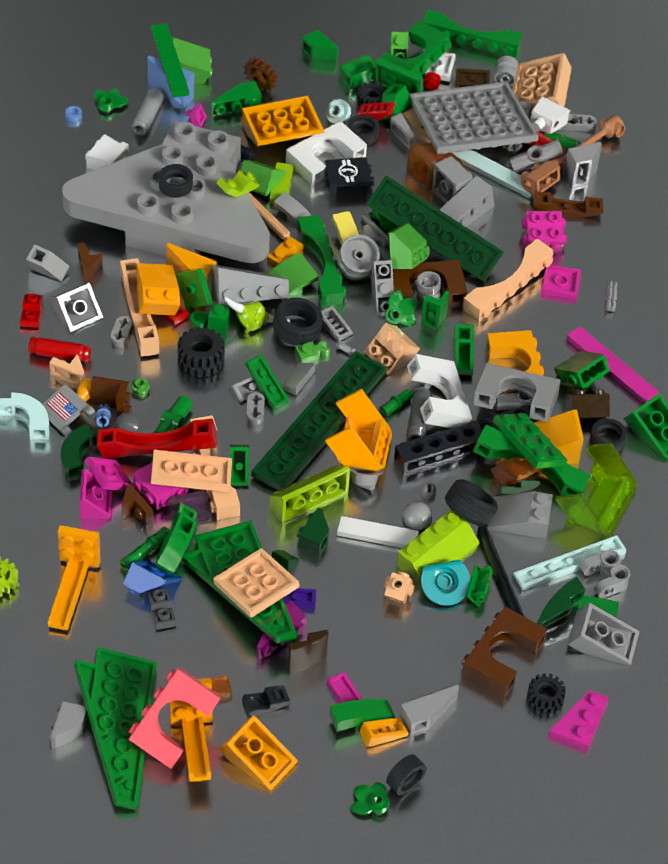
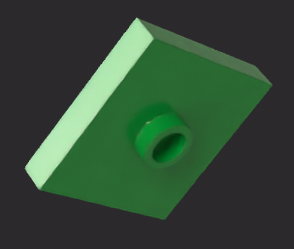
M202 268L175 273L186 308L206 306L213 303Z

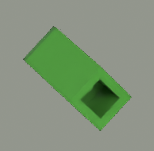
M408 32L390 33V54L402 59H408Z

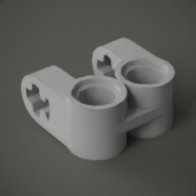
M606 550L590 556L579 565L585 576L599 572L602 576L607 577L594 586V590L599 598H606L623 592L628 586L630 570L620 563L621 557L614 550Z

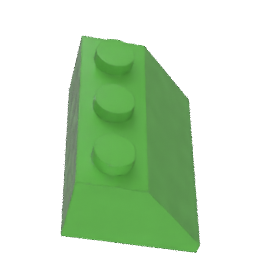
M404 223L389 233L392 269H413L429 256L430 251L427 241L409 223Z

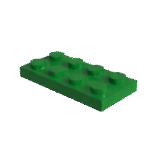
M525 413L495 415L493 423L535 469L566 465L568 459L543 434L540 428L530 420L528 415Z

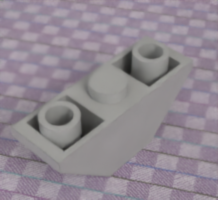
M392 260L373 261L371 275L372 296L377 316L385 315L386 310L389 308L388 300L394 293Z

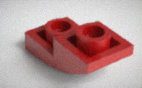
M34 293L24 294L20 327L39 328L43 295Z

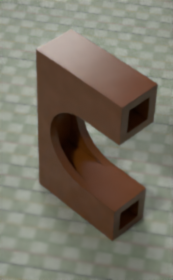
M459 260L420 263L413 269H392L394 292L400 290L404 299L414 298L411 286L417 282L418 276L426 271L435 272L440 276V286L444 289V292H449L448 305L463 304V299L467 296L468 291Z
M504 607L501 613H496L492 625L485 628L481 640H476L470 655L466 654L461 663L463 665L462 674L505 697L515 684L517 671L497 661L491 655L490 649L498 643L510 642L536 654L545 642L547 629Z

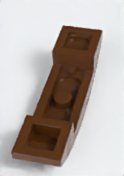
M533 191L534 207L541 211H562V217L576 218L596 216L604 212L603 198L585 197L584 201L551 198V193Z

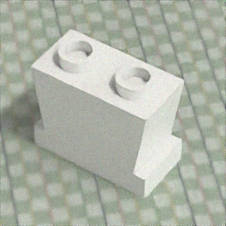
M104 134L100 140L96 141L95 146L86 153L87 168L96 170L129 157L128 143L122 141L120 144Z

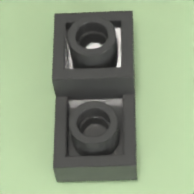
M168 589L147 592L156 630L175 627L176 619Z

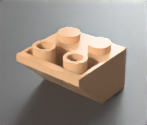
M385 323L364 353L374 361L386 366V374L390 375L409 364L420 348L397 326Z

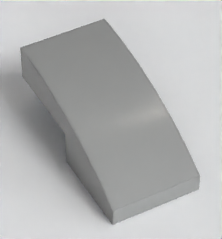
M286 192L274 201L273 207L287 214V220L296 226L298 217L311 216L304 206Z

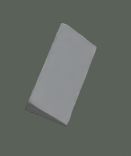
M298 363L282 383L281 387L283 390L297 396L315 373V363Z
M252 377L229 387L239 402L247 400L251 393H262Z

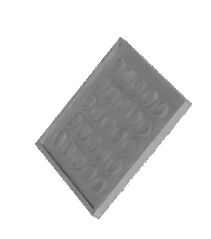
M508 82L410 94V102L437 154L538 141V134Z

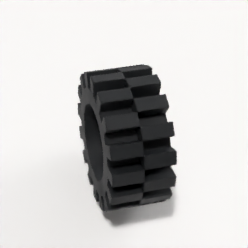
M372 81L369 84L365 82L363 85H360L357 93L358 106L367 103H381L386 87H383L381 83L377 85L378 82L372 84Z
M542 673V677L538 674L535 679H531L527 698L528 703H531L533 709L537 707V712H540L542 709L545 714H547V710L550 713H554V709L558 711L560 706L562 707L566 687L563 686V681L559 682V677L556 676L554 679L552 678L553 674H549V677H546V673ZM539 690H550L554 693V696L549 698L543 697L539 694Z

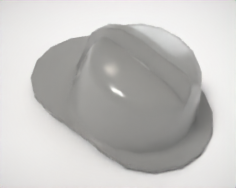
M349 467L353 483L369 490L375 488L378 476L384 472L383 469L376 472Z

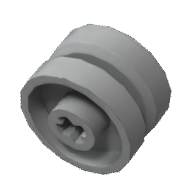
M353 235L347 238L337 255L336 261L339 271L351 280L366 279L372 274L373 261H379V247L368 236Z

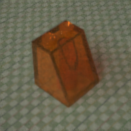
M432 143L411 144L408 150L407 171L429 191L432 189L434 166L436 163L450 156L458 161L461 166L462 162L452 152L437 154Z

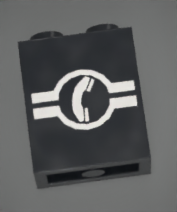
M367 157L325 160V179L329 197H336L337 187L365 185L367 194H371V187H374V177L370 175L372 169L371 164L367 162Z

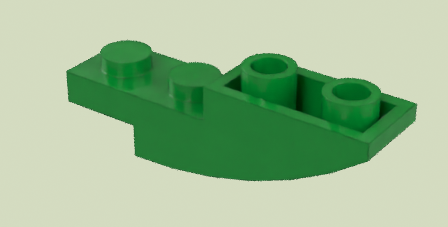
M183 503L177 507L169 533L163 540L155 563L156 566L171 575L179 565L198 522L196 521L198 512Z

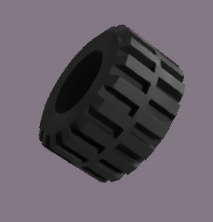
M196 327V329H189V332L185 331L183 336L179 337L178 363L180 368H184V372H190L192 376L198 375V377H202V375L210 376V373L215 374L217 370L222 368L225 344L224 339L215 330H209L207 327Z

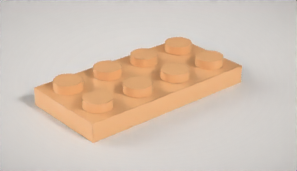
M154 450L151 484L230 492L232 458Z

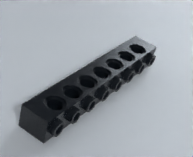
M531 404L523 405L510 411L507 410L497 415L525 413L530 417ZM495 415L488 416L484 419L471 421L461 426H454L448 430L438 431L425 437H419L415 440L395 445L394 458L403 474L474 453V447L485 425L494 427L499 431L501 430L493 423ZM530 418L533 423L540 421Z

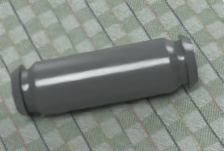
M419 387L413 392L406 434L409 441L425 437L427 424L424 423L420 411L426 400L432 397V393L426 387Z

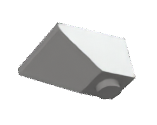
M90 283L50 297L57 316L70 332L103 318Z

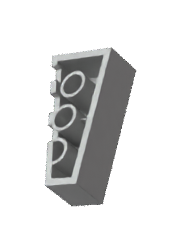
M476 175L440 210L467 227L495 207L492 186Z
M211 264L212 300L218 304H227L224 300L225 297L236 303L289 298V280L283 276Z

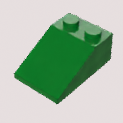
M659 393L623 419L638 438L665 460L668 458V404Z

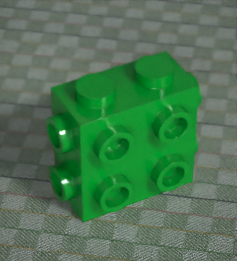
M582 350L554 368L556 379L560 380V385L580 389L588 388L592 382L603 378L604 374L610 371L608 360L604 354Z

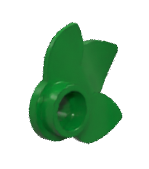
M117 88L106 93L98 89L94 94V98L98 102V108L102 111H111L116 107L124 106L128 102V97H120Z
M400 290L395 291L388 300L389 308L385 312V318L391 324L412 325L417 321L412 313L417 308L418 300L415 298L404 299ZM394 311L398 314L397 318L392 317Z
M376 782L372 787L359 785L354 788L353 791L357 801L350 806L352 812L366 815L370 812L383 814L388 810L390 802L386 796L387 788L384 784Z

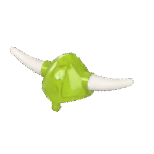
M228 297L224 298L226 303L236 311L239 320L246 328L244 333L259 329L263 322L273 323L274 316L265 312L262 303L251 301L239 304Z

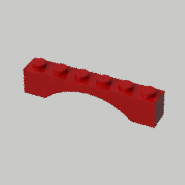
M213 418L193 420L179 429L162 433H136L119 428L98 430L97 446L104 459L153 454L154 450L178 452L217 448V430Z

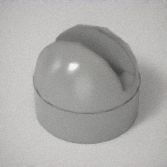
M433 483L423 484L421 496L427 500L435 498L436 486Z

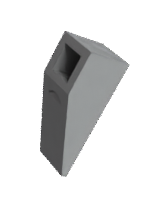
M458 685L448 686L441 691L427 693L421 698L408 700L401 704L400 717L410 736L431 728L458 698Z

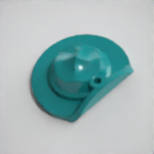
M452 560L423 567L421 587L424 594L432 602L442 606H450L460 602L467 595L470 575L461 560Z

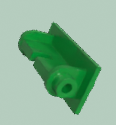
M475 564L466 597L480 608L481 603L487 599L488 582L491 580L493 570L491 566L486 565L480 569Z

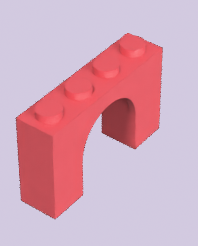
M181 667L177 671L171 670L165 679L168 681L165 688L163 689L160 686L153 696L156 699L153 705L148 704L141 713L144 718L140 723L135 722L129 730V733L132 734L129 738L130 741L170 769L183 753L184 747L165 735L158 723L160 709L168 702L181 700L188 702L209 716L221 698V695Z

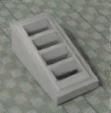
M400 113L391 117L390 131L408 149L412 150L415 136L404 116Z
M333 305L321 311L323 315L322 327L337 341H342L353 335L354 332ZM341 331L346 332V333L342 334L341 336L339 335V332H341Z

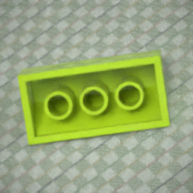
M335 465L331 468H326L314 476H309L299 483H294L284 490L275 492L270 496V509L281 524L347 494L350 478L349 466Z
M450 510L398 551L396 566L404 573L410 575L409 577L421 586V573L424 566L452 560H462L480 546V543L469 522Z

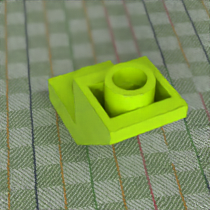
M239 170L232 180L220 177L217 181V184L226 194L236 198L259 187L255 180L256 177L248 171L245 173Z

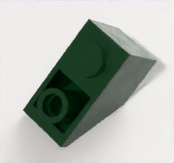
M319 507L314 513L309 515L306 525L300 527L297 533L298 546L318 556L329 541V528L323 511Z

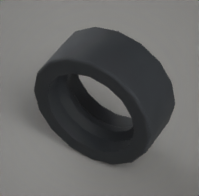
M356 115L348 121L347 127L364 141L367 146L374 144L378 140L379 123L375 118L369 115ZM364 127L372 132L360 134L355 132L354 129Z
M171 164L162 168L159 172L160 191L166 196L174 198L189 194L193 189V174L191 170L181 164ZM172 177H180L186 181L177 185L170 184L166 180Z
M600 419L591 428L590 444L601 454H617L625 446L627 438L626 428L615 419ZM603 431L612 432L619 437V440L606 442L601 440L597 434Z
M410 754L401 759L391 769L386 783L398 795H404L422 780L427 767L415 754Z

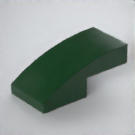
M519 480L516 481V487H498L496 496L529 491L538 487L540 481Z

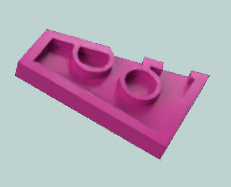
M589 690L549 731V736L588 750L609 697Z

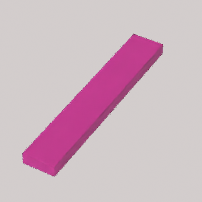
M578 327L567 335L566 339L580 351L604 354L610 369L607 374L643 404L659 394L658 390L583 328Z

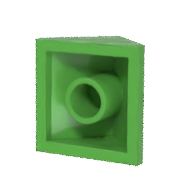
M244 160L241 171L245 173L248 171L256 177L255 180L259 187L252 191L267 196L286 174L284 170L257 161Z

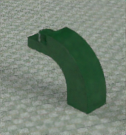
M88 424L83 425L67 436L61 447V468L65 481L82 476V470L84 469V463L81 458L82 454L88 449L97 447L98 430L110 429L109 425L91 430Z

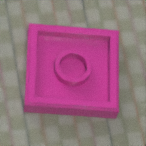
M554 265L545 267L541 295L577 300L581 270Z
M87 457L84 461L102 489L126 491L127 485L131 484L133 486L117 460Z

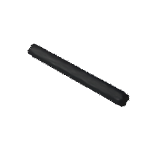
M478 527L477 534L508 608L524 616L488 527Z

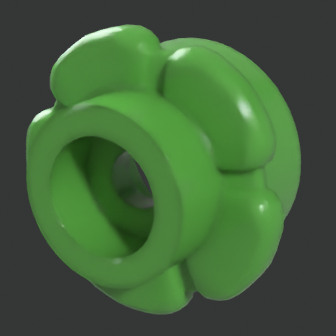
M138 378L132 381L131 389L136 395L141 396L148 392L150 384L146 379Z

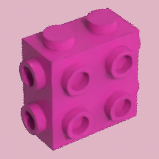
M526 211L525 218H522V229H525L523 244H526L527 247L533 241L539 239L553 249V252L562 251L564 244L567 243V234L563 231L566 222L565 218H562V211Z
M152 463L139 468L133 473V487L156 510L169 505L170 502L183 497L188 492V488L151 484Z

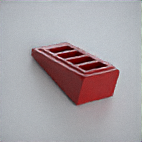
M394 102L362 104L357 115H369L379 120L391 116L396 104Z

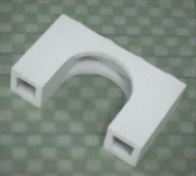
M340 121L325 129L324 133L313 135L286 150V163L294 164V170L313 186L326 178V166L314 155L316 152L330 149L341 153L345 158L366 157L367 144Z
M415 354L407 365L411 380L434 385L447 398L445 400L429 397L420 408L424 423L447 428L469 423L472 415L454 361Z

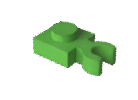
M321 341L318 345L308 342L295 346L296 354L301 363L319 360V355H330V348H326L327 341Z

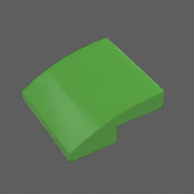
M301 253L284 260L268 273L280 275L289 280V297L301 293L304 286L318 281L319 278L318 274Z

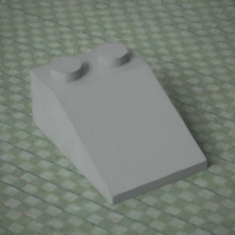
M532 491L493 497L497 502L498 510L489 522L488 530L546 539L553 494Z
M589 603L576 612L568 645L583 654L629 666L633 659L639 631Z

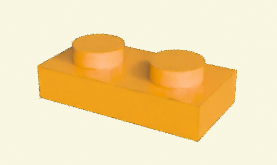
M289 236L267 256V261L277 266L289 257L300 253L304 248V244Z

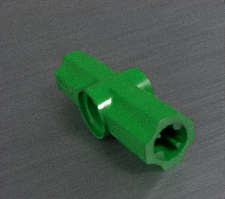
M185 395L179 396L171 408L163 412L160 424L153 433L168 432L181 428L185 417L193 407V402L189 397Z

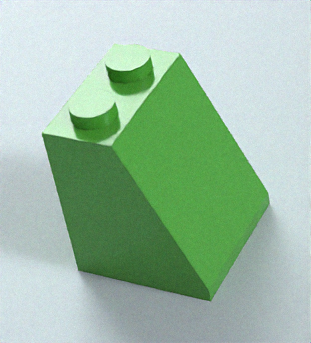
M173 37L172 40L181 67L194 72V84H204L207 78L211 77L213 71L211 68L212 57H210V49Z

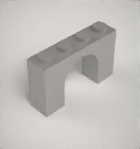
M487 363L475 390L474 405L493 409L500 393L507 390H520L533 398L529 418L548 422L559 394L560 380Z

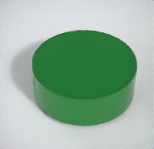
M203 311L193 312L190 315V325L193 328L206 327L208 325V315Z

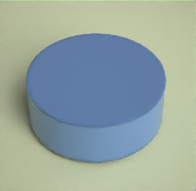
M77 106L67 107L65 109L66 120L70 122L81 120V108Z

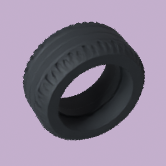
M292 297L282 301L278 305L273 318V329L276 335L281 340L294 346L314 342L319 336L323 325V315L318 306L310 300L299 297ZM291 315L302 317L310 324V327H296L290 324L285 317Z
M465 479L456 480L445 495V501L449 508L458 516L476 526L488 525L498 510L496 500L488 492Z

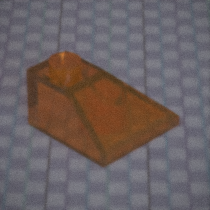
M504 457L495 462L497 466L491 468V471L500 487H508L542 468L535 469L524 458L512 457L507 460Z

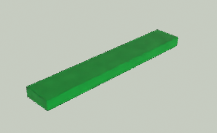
M167 23L150 25L151 34L172 98L189 96V88Z

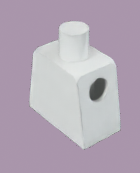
M541 97L532 111L530 121L536 132L542 130L551 134L567 124L570 110Z

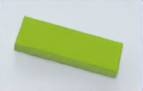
M276 163V168L284 170L286 174L272 189L269 204H274V201L284 192L289 194L294 164Z

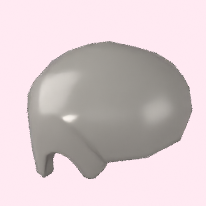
M414 501L405 507L402 518L405 525L410 529L421 530L429 527L432 520V512L427 504Z

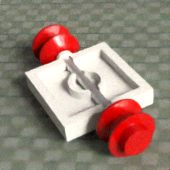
M446 51L422 75L424 77L423 85L426 89L436 90L439 88L441 80L450 81L456 54Z

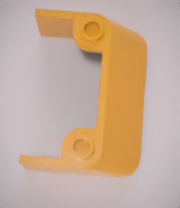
M362 389L336 401L337 406L346 417L345 429L327 438L325 442L336 455L338 462L351 468L376 472L385 468L392 439V432L387 422Z

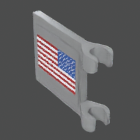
M66 384L42 404L48 413L49 422L66 438L72 432L68 425L81 413L84 412L91 420L96 418L95 410Z

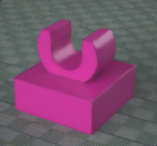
M195 104L193 109H188L184 114L185 116H190L187 122L197 127H202L207 118L201 104Z

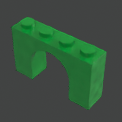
M418 21L408 30V34L412 44L425 49L420 55L410 59H402L385 52L380 58L422 76L452 47L449 34Z

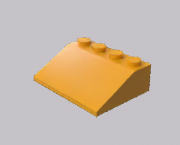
M308 96L242 108V125L247 136L257 146L324 133L321 122Z

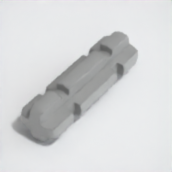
M608 282L606 311H615L617 282Z

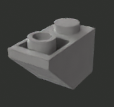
M35 244L26 258L30 269L59 282H62L70 267L51 251Z
M63 701L61 708L57 709L55 713V726H51L48 738L51 739L52 748L56 749L83 735L88 720L85 706Z

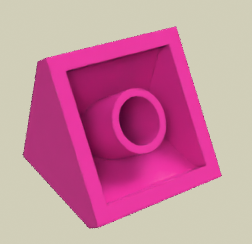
M83 469L79 500L80 519H110L113 490L102 489L93 474Z

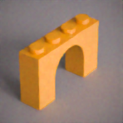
M531 330L487 334L486 348L489 359L514 358L522 361L528 367L525 372L544 376L543 365L539 363L540 352L536 351L537 340L536 337L533 338ZM507 390L502 393H517L518 390Z

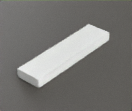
M341 516L337 536L403 548L418 536L419 531Z

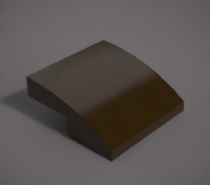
M456 68L455 88L489 84L490 70Z
M328 630L307 633L306 641L289 644V673L299 672L312 667L327 656Z

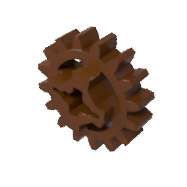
M254 57L243 67L245 69L243 73L247 75L246 79L251 82L256 81L261 92L263 90L266 92L271 91L278 83V76L274 75L276 71L271 69L272 65H268L267 61L262 62L261 58L257 60Z

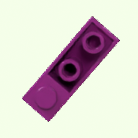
M290 601L285 606L296 634L300 635L306 629L307 616ZM264 633L257 645V659L259 660L264 656L270 655L274 649L280 645H285L288 641L277 644Z

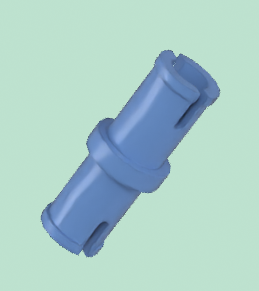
M103 404L99 405L96 412L97 424L100 427L103 424L106 427L111 419V411L108 404H105V406Z

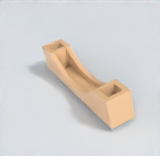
M539 239L533 241L525 248L523 261L512 276L495 285L475 288L464 297L463 310L478 321L489 316L492 310L500 307L508 297H512L519 288L524 287L530 279L538 276L541 270L551 265L553 249Z
M136 258L120 261V275L142 357L159 354V336L151 314H139L136 264L139 263V260Z
M213 415L190 419V422L193 420L212 419ZM213 448L193 450V453L210 456ZM230 486V492L205 490L206 497L211 499V502H209L211 513H215L217 520L240 516V502L235 488Z

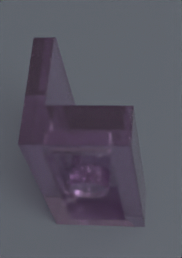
M207 490L168 498V511L172 522L177 507L181 503L198 512L196 517L197 523L212 520L208 506Z

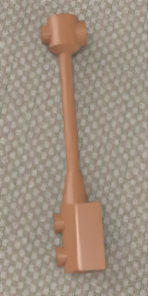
M616 115L608 119L602 118L599 122L600 131L577 147L593 144L603 136L606 138H611L612 136L621 137L625 132L623 121ZM567 153L562 157L545 161L541 165L536 163L531 172L524 171L521 175L523 188L533 194V191L544 192L560 180V169L566 163Z

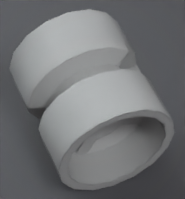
M502 56L498 59L494 76L495 83L508 82L510 87L515 84L519 65L515 58Z
M422 272L417 278L416 299L422 305L426 295L440 299L441 278L435 272Z

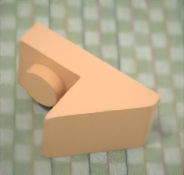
M78 355L75 356L70 364L55 357L51 359V375L77 386L85 379Z

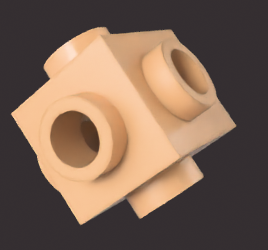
M400 571L397 574L392 572L391 577H387L384 584L386 589L385 598L405 605L408 596H412L415 587L412 585V579L409 578L410 575Z

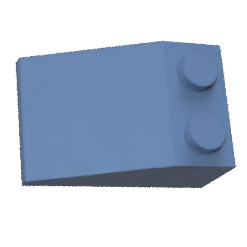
M149 55L148 83L153 88H158L163 92L164 100L169 105L185 110L194 99V72L182 68L189 88V96L172 98L160 59Z

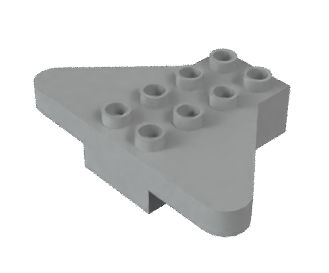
M174 121L162 144L73 178L63 185V208L69 216L125 231L127 247L166 257V244L171 243L196 254L203 251L245 263L260 262L269 254L270 233L248 193L236 198L226 194L217 184L220 177L232 180L240 169L241 138L229 135L224 131H213L194 126L189 122ZM171 164H181L188 167L193 174V189L191 192L179 198L163 194L159 189V172L162 168ZM172 177L166 181L170 184L178 185L186 180L180 177Z

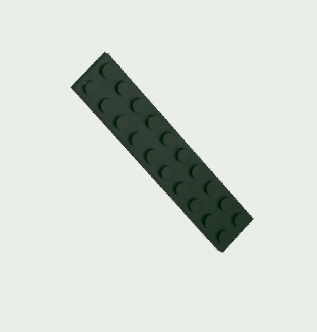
M355 351L251 470V476L278 491L288 488L326 444L325 440L331 437L346 420L336 401L360 389L367 395L387 372V367Z

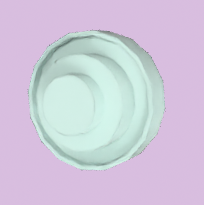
M336 99L327 106L326 116L331 123L336 124L341 121L344 124L350 118L351 108L346 101Z

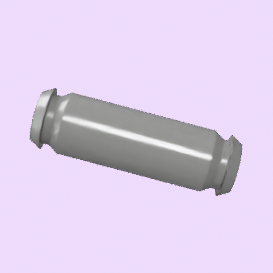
M152 88L148 91L132 123V129L136 134L144 135L148 132L164 99V94L160 89Z

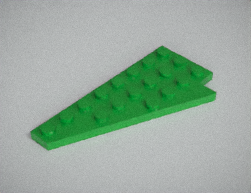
M252 520L194 535L198 550L184 553L182 557L183 562L277 644L297 638L283 598L250 618L214 584V577L262 548Z
M97 647L94 664L76 659L74 669L114 805L135 810L138 806L145 750L129 740L132 735L129 733V730L135 722L140 723L144 718L141 713L148 704L152 705L157 662Z

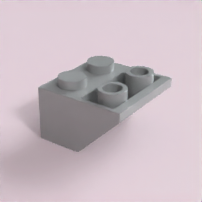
M601 142L568 149L564 174L572 188L589 184L598 168Z

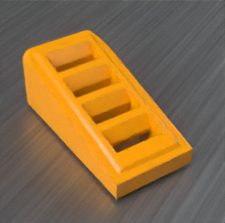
M401 717L363 722L360 735L365 746L372 747L408 736V731Z

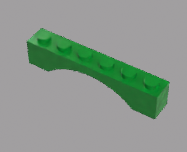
M427 10L422 21L431 27L449 34L450 42L517 58L522 45L523 33L508 29L493 32L471 30L454 23L444 13Z
M319 214L298 217L297 231L301 243L316 253L324 267L323 276L318 282V297L321 307L343 305L344 297H346V288L341 284V273L337 272V261L333 260V249L329 247L328 234H325L324 222L320 220Z
M485 425L473 452L489 460L510 459L534 467L503 432ZM567 463L565 466L537 469L550 479L561 495L577 503L591 476Z

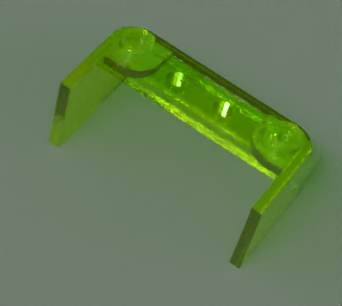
M611 442L588 445L585 448L595 462L590 474L596 483L587 501L582 493L556 497V501L572 523L600 535H609L613 532L637 489L635 477Z

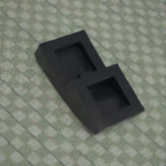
M280 685L265 687L261 693L245 694L242 697V702L247 715L253 716L285 707L290 704V699L285 686Z

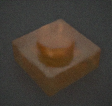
M228 675L211 678L212 690L221 695L220 699L232 697Z

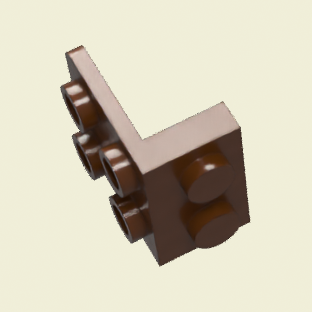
M98 376L92 377L91 391L92 403L94 405L103 404L105 406V404H108L110 408H116L117 417L123 412L132 411L129 381Z

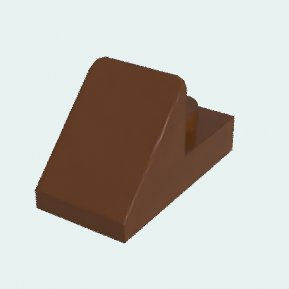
M85 242L78 243V257L84 282H88L102 268L103 256L102 254L91 255L90 249L86 250Z
M131 484L127 485L122 503V518L135 513L136 517L142 519L146 525L153 522V509Z

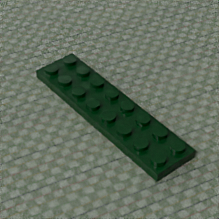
M385 175L366 204L369 208L397 226L409 223L427 241L429 247L449 260H459L461 268L483 282L486 281L504 254V251L387 175Z

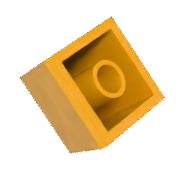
M571 410L550 417L548 422L538 421L534 423L568 459L567 464H579L584 438L577 410Z

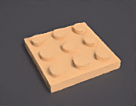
M262 548L213 578L214 584L250 618L299 587V581Z

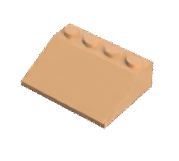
M565 53L518 63L513 92L518 101H526L531 104V114L541 97L563 107L565 106L572 68Z

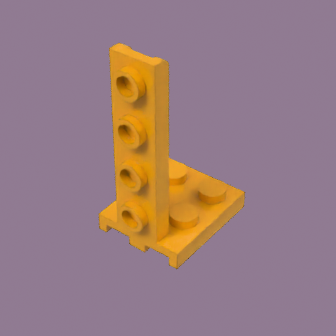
M60 525L58 529L60 561L67 562L48 619V627L68 631L88 567L99 568L101 562L99 532Z
M211 678L198 679L212 689ZM181 700L169 702L171 726L182 725L189 782L211 780L203 723L213 722V710L207 716L188 702Z

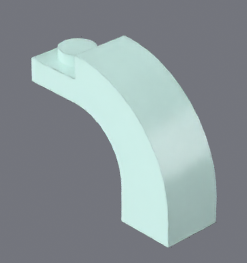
M11 392V398H0V417L13 416L24 419L29 424L30 440H50L48 413L38 400L26 394Z

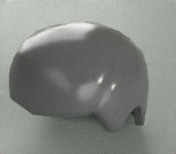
M123 412L116 418L114 428L137 433L138 416L132 412Z

